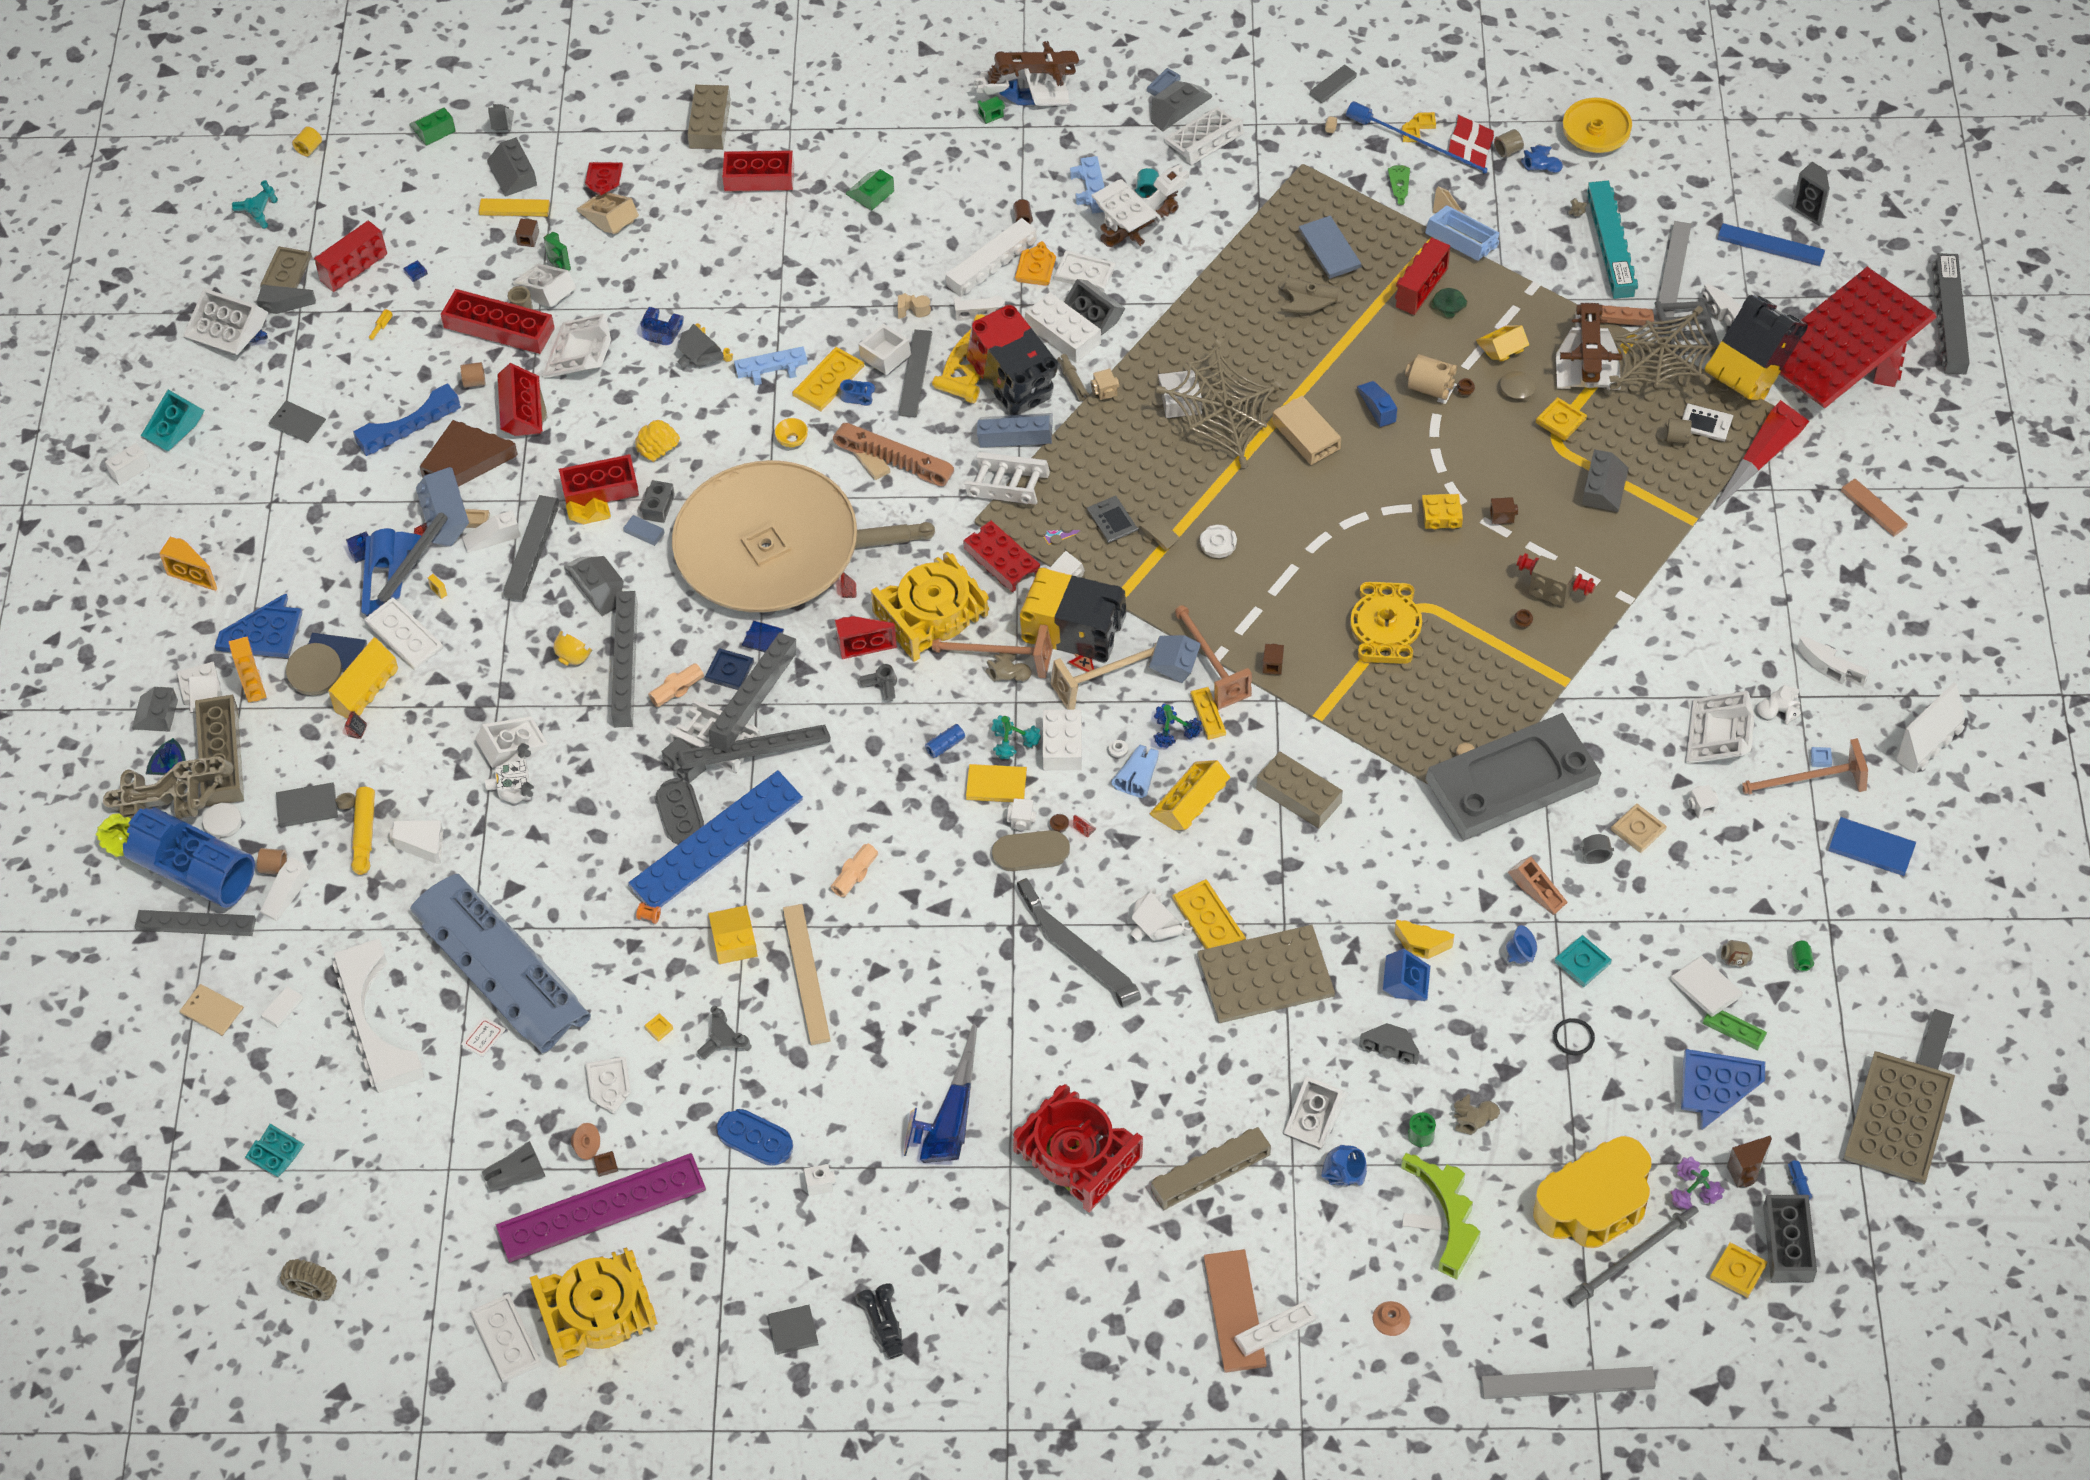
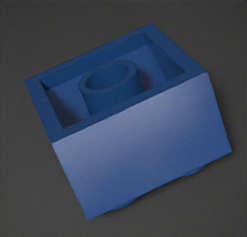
M1406 949L1388 954L1385 961L1383 990L1398 999L1427 1001L1431 966Z

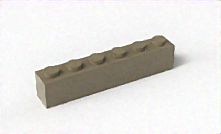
M1259 1127L1253 1130L1248 1129L1241 1136L1227 1140L1220 1147H1213L1206 1154L1192 1158L1187 1164L1176 1166L1171 1172L1155 1177L1151 1182V1192L1162 1209L1166 1210L1270 1156L1271 1145Z

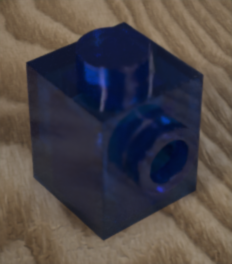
M367 531L346 539L349 552L355 563L365 560L366 537L369 536Z

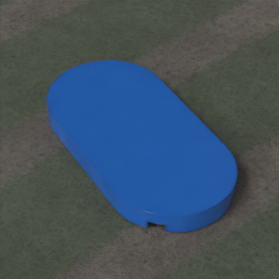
M744 1109L728 1111L720 1117L717 1124L718 1137L726 1146L769 1166L782 1164L791 1156L793 1140L789 1132L784 1128Z

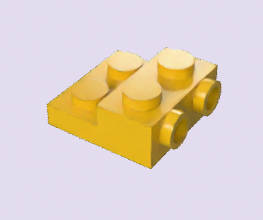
M1459 494L1422 495L1425 529L1462 528L1463 515Z

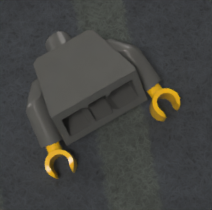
M693 324L690 329L682 332L678 349L684 355L677 362L684 369L691 362L701 367L714 361L724 360L730 362L733 360V353L730 354V349L724 348L722 352L720 347L706 335L705 327L701 328L700 324Z

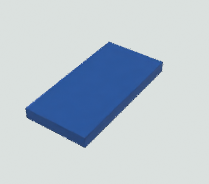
M1840 817L1828 851L1905 876L1916 842Z

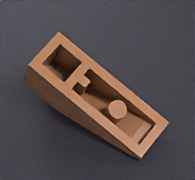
M1531 856L1518 862L1508 872L1523 891L1552 915L1556 914L1568 903Z

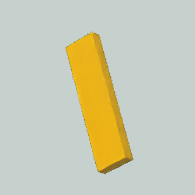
M481 198L479 215L548 217L550 201L548 199Z

